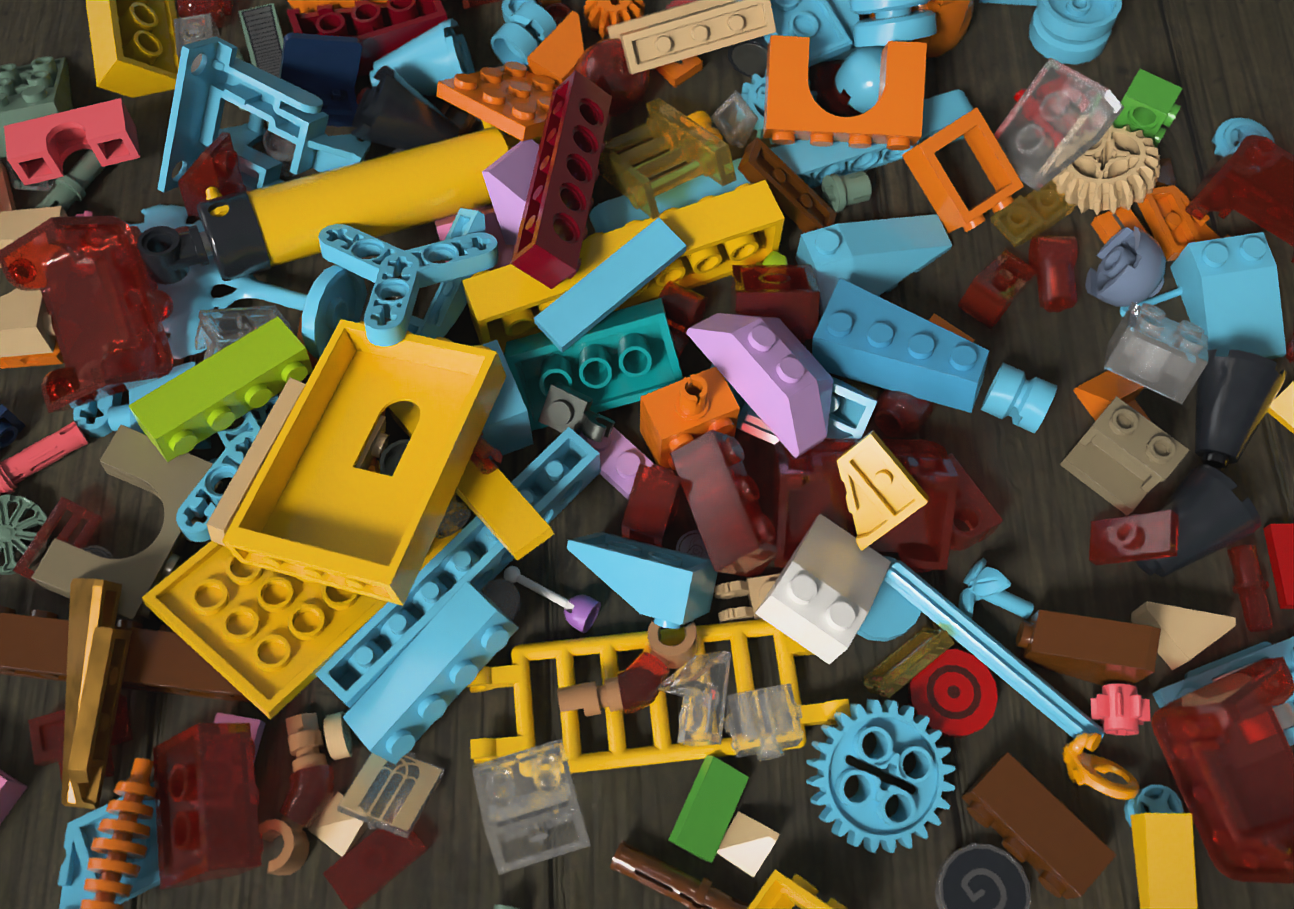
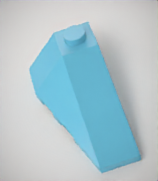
M937 214L839 223L801 234L795 259L822 318L839 278L876 296H880L885 291L888 293L897 287L898 282L911 273H917L952 248V243Z

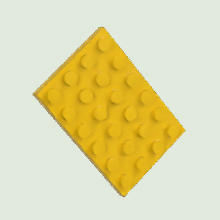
M378 460L376 461L375 470L373 471L375 473H380V465ZM444 515L420 570L463 530L446 515ZM214 541L207 543L142 597L145 605L270 720L317 677L316 673L388 602L242 563L226 546Z

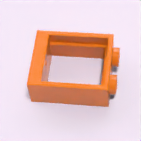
M977 107L902 154V157L948 233L961 227L967 232L986 220L983 213L990 209L996 213L1014 202L1011 195L1024 187ZM961 135L964 136L996 190L995 193L969 210L934 154Z

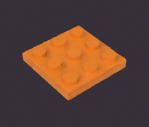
M510 61L506 62L504 66L495 68L484 67L479 72L471 74L460 73L456 74L454 78L438 81L436 96L513 137L526 141L542 136L552 92L558 85L555 84L552 78L527 71V67L524 64Z

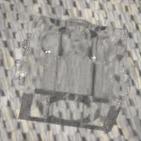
M791 683L727 695L724 704L727 715L723 719L725 732H729V735H731V747L734 749L736 758L756 754L758 761L775 759L785 755V748L798 746L802 741L803 731L800 725L802 711L800 705H797L795 702Z

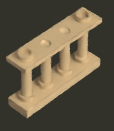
M696 0L607 26L616 64L627 62L629 73L635 74L776 32L770 0Z
M289 378L207 522L211 541L226 546L222 540L305 387V383ZM380 416L355 468L368 470L373 458L380 459L382 452L387 448L390 435L385 433V416Z

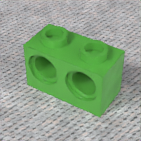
M1139 69L1107 128L1113 123L1115 128L1118 129L1129 125L1132 132L1142 130L1145 138H1152L1156 148L1167 130L1161 127V125L1170 127L1181 108L1175 101L1182 87L1143 69Z

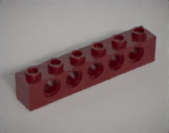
M576 70L552 92L511 261L513 266L550 289H553L564 279H571L581 266L582 259L579 257L581 246L588 232L586 227L588 212L594 203V198L592 197L594 183L600 174L598 163L600 155L605 148V141H603L605 129L611 119L609 110L612 96Z

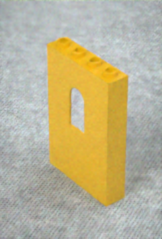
M340 319L222 542L242 563L404 606L506 379V374L497 351H493L483 345L473 347L454 343L444 337H436L434 339L415 335L408 330L404 339L398 344L386 347L376 346L370 343L366 337L364 321L357 323ZM399 401H409L416 404L420 409V419L393 476L355 468L382 412L389 405Z

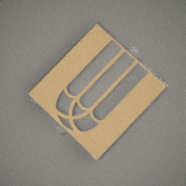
M371 752L338 804V812L366 822L370 829L379 827L408 838L442 779L444 769L415 758V754L412 752L404 755L396 765Z

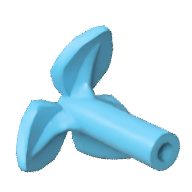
M984 558L974 564L963 580V583L967 584L968 588L964 589L959 596V609L972 619L974 603L983 599L1022 618L1027 619L1030 617L1034 608L1033 603L1005 591L1011 585L1005 575L995 568L985 567L987 561Z

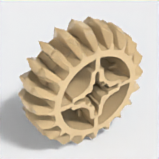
M1113 123L1109 128H1100L1096 124L1095 129L1092 131L1081 128L1079 136H1068L1066 144L1059 145L1057 155L1054 156V161H1052V184H1054V189H1056L1059 199H1065L1068 208L1078 205L1081 213L1088 209H1093L1098 216L1101 210H1110L1113 215L1119 207L1130 210L1133 202L1143 203L1146 194L1153 192L1157 177L1160 175L1158 148H1155L1152 138L1144 137L1142 130L1132 132L1129 125L1118 129L1115 128Z

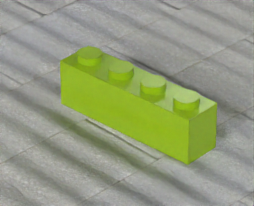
M277 316L128 406L140 428L165 460L169 462L179 455L190 452L198 443L217 431L225 430L235 420L254 408L265 405L270 398L283 390L289 378L301 382L307 375L313 372V368L306 347Z

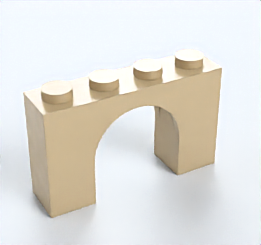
M62 206L0 212V268L21 266L32 268L29 276L20 286L0 297V358L53 353L56 336L60 335L62 328L60 319L62 306L66 304L68 299L66 286L68 276L72 274L71 258L75 228L78 229L75 222H70Z

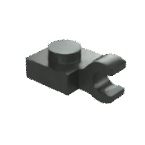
M560 382L551 384L538 420L561 433L568 427L579 436L582 431L587 438L598 443L602 442L603 437H610L615 424L613 420L590 410L593 398Z

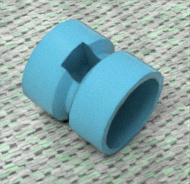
M525 2L514 12L509 22L504 23L491 39V47L504 65L510 61L524 64L528 71L527 57L557 25L551 15L541 6L532 2Z
M1002 363L980 410L1000 419L1011 416L1012 424L1035 434L1053 401L1057 385L1038 377L1027 380L1024 371Z

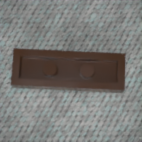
M756 138L747 145L738 170L752 184L766 180L779 208L797 224L803 233L834 225L837 213L759 138Z

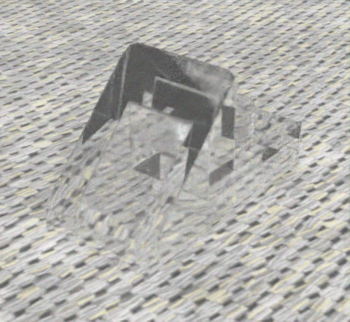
M719 651L695 655L657 687L658 690L683 697L682 709L679 714L677 743L688 746L721 744L731 659L730 652Z

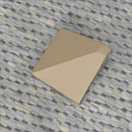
M337 792L308 830L341 857L345 858L374 819L360 813L365 812L359 807L356 810L360 812L340 805L345 796Z
M738 811L724 834L717 854L754 878L780 834Z

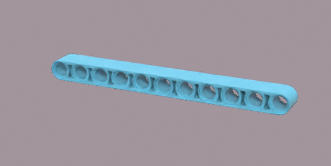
M953 90L924 100L922 137L915 145H910V149L973 110L962 90ZM961 135L960 137H958L957 139H955V140L952 141V142H956V141L962 140V139H964V136ZM796 140L794 144L771 148L810 188L822 185V180L826 175L837 174L842 176L866 171L903 159L902 154L910 150L887 149V144L872 143L870 148L859 149L849 147L848 142L833 141L832 146L819 147L810 145V140ZM742 158L602 202L595 206L589 215L596 233H606L621 228L633 220H645L660 215L667 209L674 207L682 208L697 203L706 196H718L733 191L742 184L750 183L738 170Z

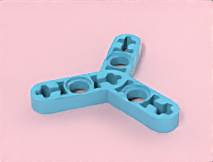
M345 224L329 225L323 228L318 236L323 258L375 283L364 314V324L368 341L381 347L398 344L406 336L419 288L493 268L499 260L497 239L493 235L483 232L471 233L405 251ZM377 256L372 259H362L363 257ZM439 260L448 261L446 263H432ZM391 296L403 297L398 300H384ZM385 318L391 319V321H388L385 325Z
M251 411L243 415L245 418L239 427L217 431L226 449L176 513V521L179 528L191 541L205 542L210 539L207 522L216 508L215 505H218L223 494L215 493L214 488L221 479L233 478L245 457L244 454H247L260 431V427ZM207 498L211 500L209 505L205 501ZM205 515L207 517L205 523L196 522L193 525L191 522L195 516L202 518Z

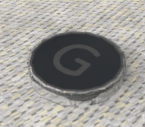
M971 844L952 852L940 865L935 888V901L939 909H1030V883L1024 870L1008 852L991 844Z

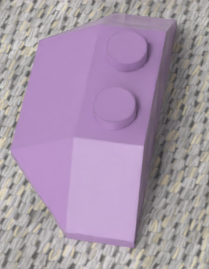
M717 313L688 328L686 334L795 459L824 441L828 431L833 378L779 318Z

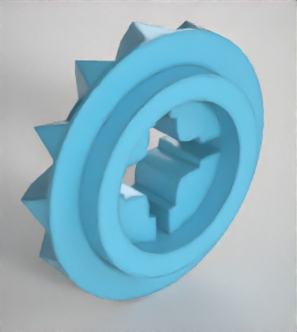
M1233 118L1223 122L1212 139V142L1216 145L1214 154L1224 157V165L1228 163L1235 164L1238 172L1246 167L1255 171L1261 165H1266L1275 151L1274 139L1270 132L1260 123L1247 118ZM1239 141L1241 145H1248L1250 147L1246 151L1243 147H1236L1234 145Z

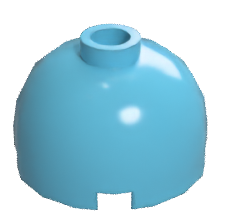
M865 46L852 52L845 59L835 76L836 88L841 94L843 89H845L851 97L848 104L862 114L870 110L877 102L879 96L881 52L885 46Z

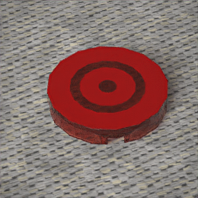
M946 649L909 680L908 705L914 707V716H928L930 720L926 729L941 730V736L966 738L983 729L994 716L998 702L996 682L988 667L972 654L958 649Z

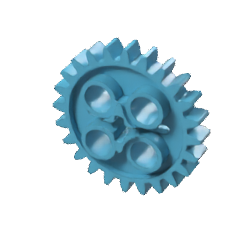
M868 699L865 711L860 704L851 703V717L843 712L834 713L838 724L837 728L828 725L821 726L822 731L828 737L825 743L812 741L813 747L820 751L821 754L820 758L807 759L808 765L818 769V775L806 779V783L819 787L820 791L813 795L810 801L816 805H826L819 815L820 820L826 823L836 820L831 832L839 837L848 832L847 843L858 847L863 841L864 848L875 853L880 843L883 850L894 853L897 839L902 846L912 848L911 833L927 839L928 834L924 824L926 822L938 826L941 824L940 819L934 813L936 807L950 808L949 803L941 798L942 791L955 790L954 785L944 781V775L955 771V766L942 763L941 758L946 756L951 749L950 747L935 745L942 735L941 730H926L930 718L918 715L913 719L914 707L903 705L898 711L897 701L885 700L881 708L878 700ZM872 732L876 737L877 744L873 753L866 756L862 749V742L866 734ZM912 751L916 758V765L914 770L906 775L903 769V760ZM851 755L867 765L881 768L882 772L913 785L916 788L915 793L909 794L895 785L882 782L878 777L847 764L845 761L846 756ZM856 775L859 781L858 791L853 797L847 798L844 793V784L850 776ZM896 794L899 801L898 810L893 816L888 817L885 812L886 801L889 797Z

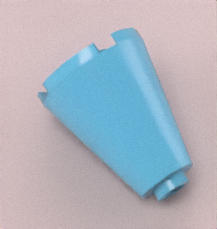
M453 18L445 20L375 61L373 64L374 70L370 71L372 86H377L380 82L373 77L385 65L394 69L424 97L436 96L438 81L454 78L456 74L475 73L463 34L456 36L452 27L459 26Z

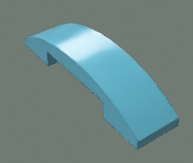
M460 208L445 240L471 233H485V215L477 210ZM473 274L441 282L424 319L411 315L407 330L415 335L434 339L436 337H444L454 325L467 303L462 280L470 278Z

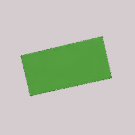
M707 755L668 841L702 860L712 863L749 777L715 756Z

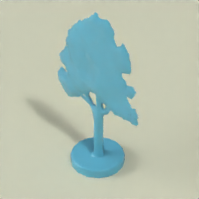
M158 204L142 209L141 213L145 215L144 223L130 225L127 222H118L104 227L98 238L97 271L92 275L93 277L90 279V282L94 286L93 293L100 302L99 308L109 312L111 317L116 320L126 319L125 325L131 328V333L136 343L149 342L159 335L171 333L170 337L159 345L164 351L165 356L171 359H182L202 353L213 347L218 340L219 322L217 317L234 301L244 298L261 299L303 311L302 337L305 347L313 357L320 359L340 319L359 322L367 297L364 278L336 264L324 269L313 282L309 293L304 294L262 282L256 279L253 274L230 281H223L213 255L208 256L209 265L201 266V264L190 266L187 276L181 281L167 285L158 284L148 276L137 247V240L145 230L157 226L171 227L179 234L189 231L188 227L196 225L199 233L204 232L201 220L193 224H185L189 209L184 206ZM217 284H225L237 288L233 293L221 298H213L211 296V291Z

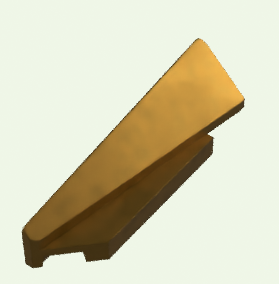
M74 578L70 583L61 800L64 806L94 810L99 808L132 633L129 630L114 628L123 585L121 583L87 578Z

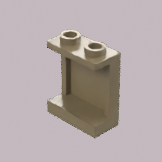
M1116 396L1060 465L1128 516L1153 487L1169 477L1189 452V449Z

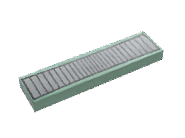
M274 3L238 11L252 65L279 78L284 37Z

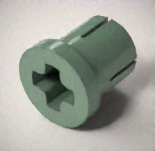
M864 171L842 176L830 174L826 175L822 180L823 200L835 212L843 211L845 206L868 201L871 197L870 179Z

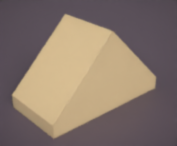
M1149 601L1131 613L1132 623L1161 628L1158 654L1172 670L1190 661L1236 626L1235 617Z

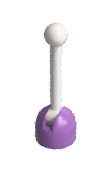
M509 566L504 571V578L507 582H518L564 607L566 621L573 628L586 633L594 624L601 608V602L583 594L575 595L568 600L521 575L520 570L515 566Z

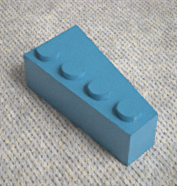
M839 278L813 335L812 342L813 357L828 373L972 413L983 383L990 351L842 278Z

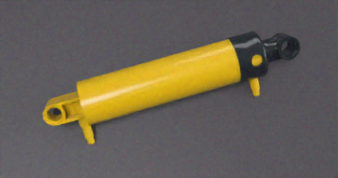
M482 120L484 130L247 192L243 190L222 196L216 187H209L205 191L206 200L197 204L204 232L199 233L196 225L188 227L189 231L179 234L171 227H152L145 230L139 236L137 247L148 276L158 284L167 285L181 281L187 276L190 266L201 264V266L209 265L208 256L213 255L223 281L245 277L269 270L276 265L321 253L318 238L319 232L329 225L345 224L376 238L457 215L460 208L475 210L490 206L492 202L482 171L521 140L510 134L506 135L502 130ZM542 136L533 138V140L540 145Z

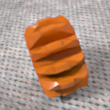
M586 0V5H584V15L591 32L599 31L602 39L609 35L607 26L641 17L645 13V2L643 0Z

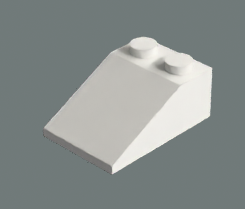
M819 514L755 614L827 664H831L848 649L867 617L891 561L869 546L861 551L857 546L856 537L822 514Z

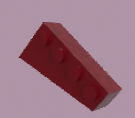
M369 0L354 1L355 7L334 9L332 4L318 5L317 12L302 14L299 8L286 9L294 33L358 38L362 45L357 78L370 75V71L374 70L373 64L378 59L443 21L448 20L440 0H387L386 3L381 4L369 2Z

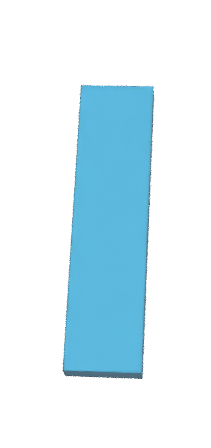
M658 217L535 316L534 323L563 353L685 253L687 245Z

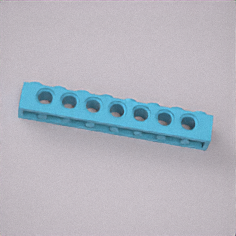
M568 427L511 483L549 524L601 472L600 453ZM476 516L419 571L404 606L387 602L324 664L316 675L351 708L466 581L481 592L514 557Z

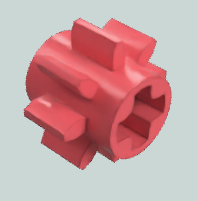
M1133 685L1102 686V694H1098L1097 698H1091V719L1100 721L1106 734L1120 736L1139 734V725H1144V722L1151 721L1150 699H1141V695H1138L1137 687Z

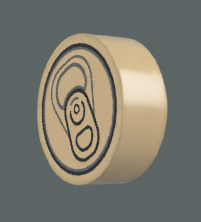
M343 711L326 715V718H324L326 745L331 758L334 760L351 757L353 754L349 725L343 719L345 715Z

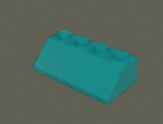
M661 298L611 312L563 353L543 332L508 341L505 346L504 357L527 408L531 431L548 427L538 420L550 386L555 382H560L593 398L590 410L598 413L640 401V396L683 379Z

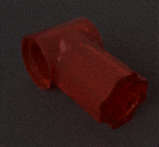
M1034 235L1030 241L1028 253L1029 266L1031 270H1036L1040 307L1045 308L1047 312H1061L1065 309L1073 308L1077 303L1074 267L1077 261L1078 244L1075 236Z

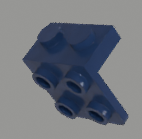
M288 33L285 35L279 78L318 96L323 101L320 112L329 115L327 126L354 127L352 126V121L358 107L354 88L362 52L360 40L355 37Z

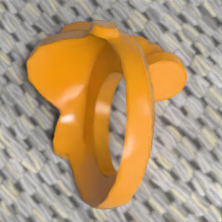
M1084 732L1076 735L1075 739L1070 743H1066L1062 753L1063 761L1067 765L1068 775L1073 783L1077 782L1078 785L1087 784L1095 790L1117 799L1129 800L1135 798L1140 786L1136 778L1129 771L1113 761L1083 752L1084 748L1093 752L1098 747L1102 739L1100 734L1097 732ZM1096 771L1104 774L1107 772L1117 774L1124 778L1128 784H1118L1109 781Z

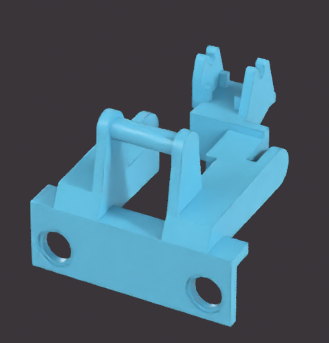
M217 36L182 46L158 190L164 193L189 182L207 188L211 184L212 175L241 190H245V192L285 182L279 179L283 162L251 148L256 143L265 139L266 129L263 127L265 120L269 122L268 131L296 144L290 172L295 175L312 168L318 172H324L364 161L371 142L366 140L360 142L358 141L359 138L351 134L336 136L325 134L329 115L320 112L323 101L318 96L237 58L238 47ZM202 54V60L198 69L191 73L192 62L197 55ZM225 100L250 112L248 123L220 129ZM180 161H183L181 170L176 177L172 178L174 167Z

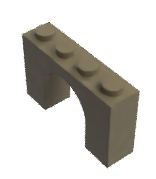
M120 425L99 462L107 474L147 490L163 502L164 522L158 537L144 551L122 559L103 558L54 538L34 572L32 579L41 587L67 598H70V583L74 578L102 579L121 583L123 585L116 618L142 624L145 618L151 619L155 614L145 605L142 597L181 566L183 557L179 554L187 540L192 542L179 528L176 521V513L213 463L189 453L179 455L167 462L147 435ZM222 481L216 484L214 488L215 493L220 494L223 486ZM209 498L205 500L207 503H211ZM195 516L191 522L193 525L196 522L203 523V519Z

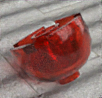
M609 38L597 41L583 52L575 64L574 71H578L612 96L609 110L611 117L623 115L641 102L648 90L650 71L645 70L635 74L629 73L621 39Z

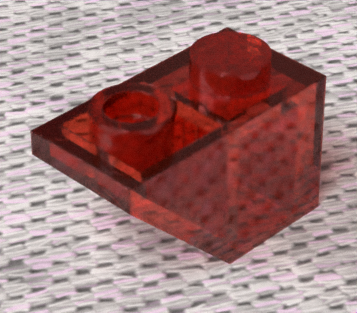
M222 132L178 181L187 214L190 216L199 217L197 204L206 200L205 191L209 187H216L222 196L243 190L247 192L246 186L242 181L238 166V155L234 150L230 133Z
M643 464L639 465L622 522V537L660 547L664 546L679 505L681 478L675 476L672 470L661 465H652L651 467Z

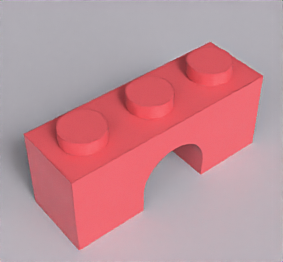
M121 98L4 126L7 160L24 186L64 177L63 163L65 159L73 152L82 149L93 150L102 167L140 158L136 125Z

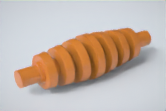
M135 758L130 778L117 783L114 793L124 796L123 800H110L106 812L118 815V819H102L97 829L100 832L113 835L112 839L93 838L90 848L95 852L107 854L106 859L89 858L87 870L100 873L101 877L100 879H85L84 890L96 894L94 900L82 899L80 909L125 908V906L114 902L116 897H129L133 888L131 885L120 883L121 877L136 878L141 869L138 865L126 862V859H144L148 847L132 842V838L149 839L151 828L137 823L138 819L150 820L153 816L154 808L142 803L143 800H155L156 788L150 786L151 783L149 782L154 761Z

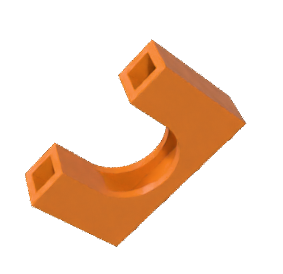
M771 35L767 51L763 138H772V143L779 145L794 144L795 140H810V145L819 147L832 146L833 141L848 142V146L851 148H870L872 143L887 144V149L907 150L910 149V145H915L922 137L927 43L888 41L881 52L879 96L876 104L861 115L839 117L822 109L816 103L809 90L810 37Z

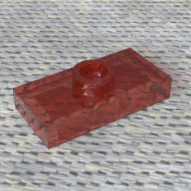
M1172 510L1091 521L1089 561L1095 565H1105L1177 556L1179 515Z
M398 812L386 822L392 824ZM388 823L382 824L323 873L348 909H358L428 850L411 826L408 831H405Z

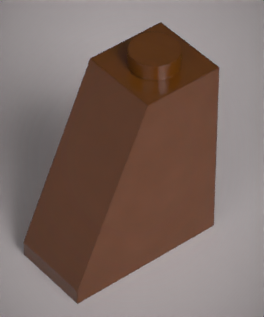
M1038 610L1027 621L1021 622L1016 637V646L1021 647L1019 659L1029 665L1101 686L1107 684L1134 685L1155 672L1161 628Z

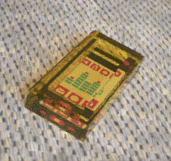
M924 627L865 675L862 682L870 693L890 698L950 648L954 641L945 630Z

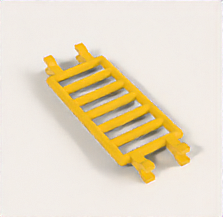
M764 619L696 626L697 652L694 659L689 663L699 741L672 744L664 672L662 668L656 666L647 657L650 653L648 631L519 644L513 647L511 651L512 665L484 666L477 674L475 680L467 686L470 687L471 693L488 691L494 688H514L517 736L470 739L471 759H474V763L478 764L500 759L519 758V770L525 778L705 759L707 755L724 757L797 749L803 747L807 742L805 726L837 724L834 713L843 712L851 717L849 699H840L825 703L801 705L794 657L814 654ZM685 628L662 629L660 642L667 646L680 644L686 637ZM773 635L787 731L761 734L747 638ZM730 640L743 736L716 739L704 643ZM643 649L654 746L627 749L623 710L610 712L609 707L605 708L609 751L582 754L577 709L560 712L564 756L537 758L529 661L556 658L558 688L576 685L573 656L600 654L602 684H605L604 679L618 677L620 684L617 652Z

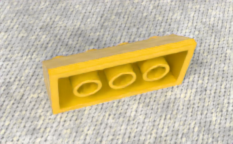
M86 0L97 87L131 98L174 90L182 50L174 0Z

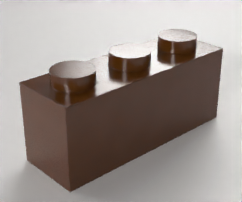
M1008 752L995 759L961 796L969 805L967 811L973 819L986 828L991 826L1004 839L1002 845L1007 852L1022 863L1027 861L1040 874L1038 880L1042 886L1058 898L1063 896L1067 900L1081 897L1116 857V854Z

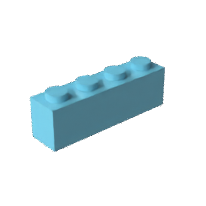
M466 581L343 716V719L370 752L396 765L404 755L411 751L417 740L444 714L446 708L462 690L475 680L480 670L507 644L509 638L519 627L487 596Z

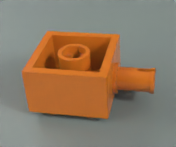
M716 367L695 375L692 374L688 378L685 377L678 382L640 396V432L659 471L661 472L670 467L672 470H678L689 465L694 460V457L706 452L717 454L727 449L731 442L734 441L740 407L724 376Z

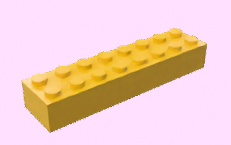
M766 180L754 184H742L733 191L718 196H706L697 203L682 208H670L660 215L645 220H633L621 228L606 233L597 232L588 236L582 242L579 256L582 262L579 270L571 279H564L553 289L545 286L511 263L491 271L485 270L473 274L470 278L462 280L471 320L481 345L498 340L504 353L506 342L542 332L534 323L535 316L658 217L687 245L686 252L614 311L659 298L663 299L754 268L757 262L762 264L768 254L772 251L778 252L785 218Z

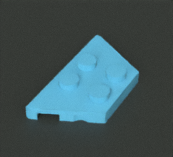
M158 780L152 782L150 786L156 788L155 800H143L142 803L154 808L152 819H138L137 823L151 828L149 839L132 838V842L148 847L144 859H126V862L138 865L141 869L136 878L121 877L120 883L131 885L133 888L129 897H116L114 903L121 904L234 848L232 840L163 782ZM108 804L67 823L64 842L66 857L60 867L58 886H62L59 909H80L82 899L94 900L96 893L85 891L84 883L87 878L100 879L101 877L100 873L87 870L89 858L106 859L107 854L95 852L90 848L93 838L112 839L113 835L97 830L102 819H118V815L106 812Z

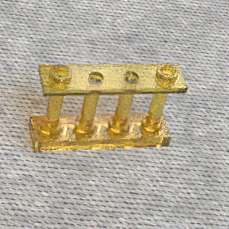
M660 98L646 103L649 118L646 119L645 124L605 141V148L600 155L598 163L600 175L626 196L635 209L640 208L652 219L660 216L655 196L698 176H709L721 186L736 181L729 144ZM651 137L654 138L619 155L616 154ZM667 149L670 150L669 152H666V153H664V154H662V155H660V156H658V157H656V158H653V159H651V160H649V161H647V162H645V163H642V164H640V165H638V166H636V167H632V165H635V164H637V163H639V162H641V161H643V160H645V159H648V158H650V157H652V156H654V155H656V154H659V153H661V152H663V151H665V150H667ZM685 161L688 163L651 181L648 179Z

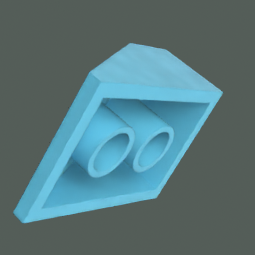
M1259 232L1188 243L1170 269L1177 287L1181 285L1183 289L1181 298L1202 353L1217 349L1215 356L1228 357L1230 350L1258 354L1268 359L1285 356L1287 353L1277 265L1264 233Z
M604 532L568 540L567 549L636 611L640 614L654 617V624L665 628L679 629L681 625L693 622L694 619L710 612L719 561Z

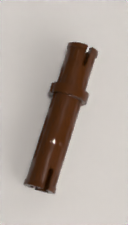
M624 840L620 843L610 865V869L627 875L690 909H747L750 905L711 886L713 881L705 877L701 881L637 849Z

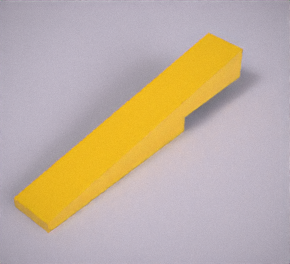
M399 401L389 405L387 409L394 421L411 438L420 419L419 407L409 401ZM476 444L455 492L518 561L553 536L554 533L547 522Z
M1141 813L1130 815L1140 909H1197L1192 813Z

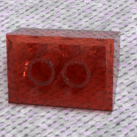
M711 430L670 453L714 571L754 578L765 570L778 553L773 540L776 537V532L770 519L762 513L757 500L760 498V492L755 481L746 473L742 463L744 452L739 442L734 437Z
M198 723L153 747L160 890L236 876L262 866L263 838L259 832L257 813L259 790L255 785L253 764L256 748L251 738L250 723Z

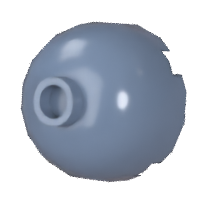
M1135 226L1134 231L1126 227L1111 237L1101 248L1097 257L1102 259L1098 266L1097 272L1090 267L1085 286L1087 293L1115 307L1136 305L1148 297L1155 296L1161 290L1164 284L1163 276L1166 268L1165 254L1159 242L1151 235Z

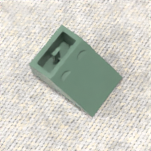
M44 56L33 60L28 65L16 67L15 64H4L0 66V158L7 157L4 126L73 110L68 63L65 57L53 59L51 56Z

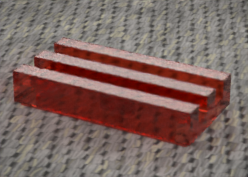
M61 497L13 569V572L38 584L32 579L35 571L28 567L66 510L73 512V515L57 539L67 542L81 519L84 518L88 522L73 543V546L82 550L102 521V517Z

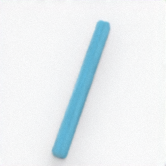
M898 560L887 570L884 580L1072 738L1075 739L1076 735L1084 732H1097L1103 738L1105 732L1101 726L905 563Z

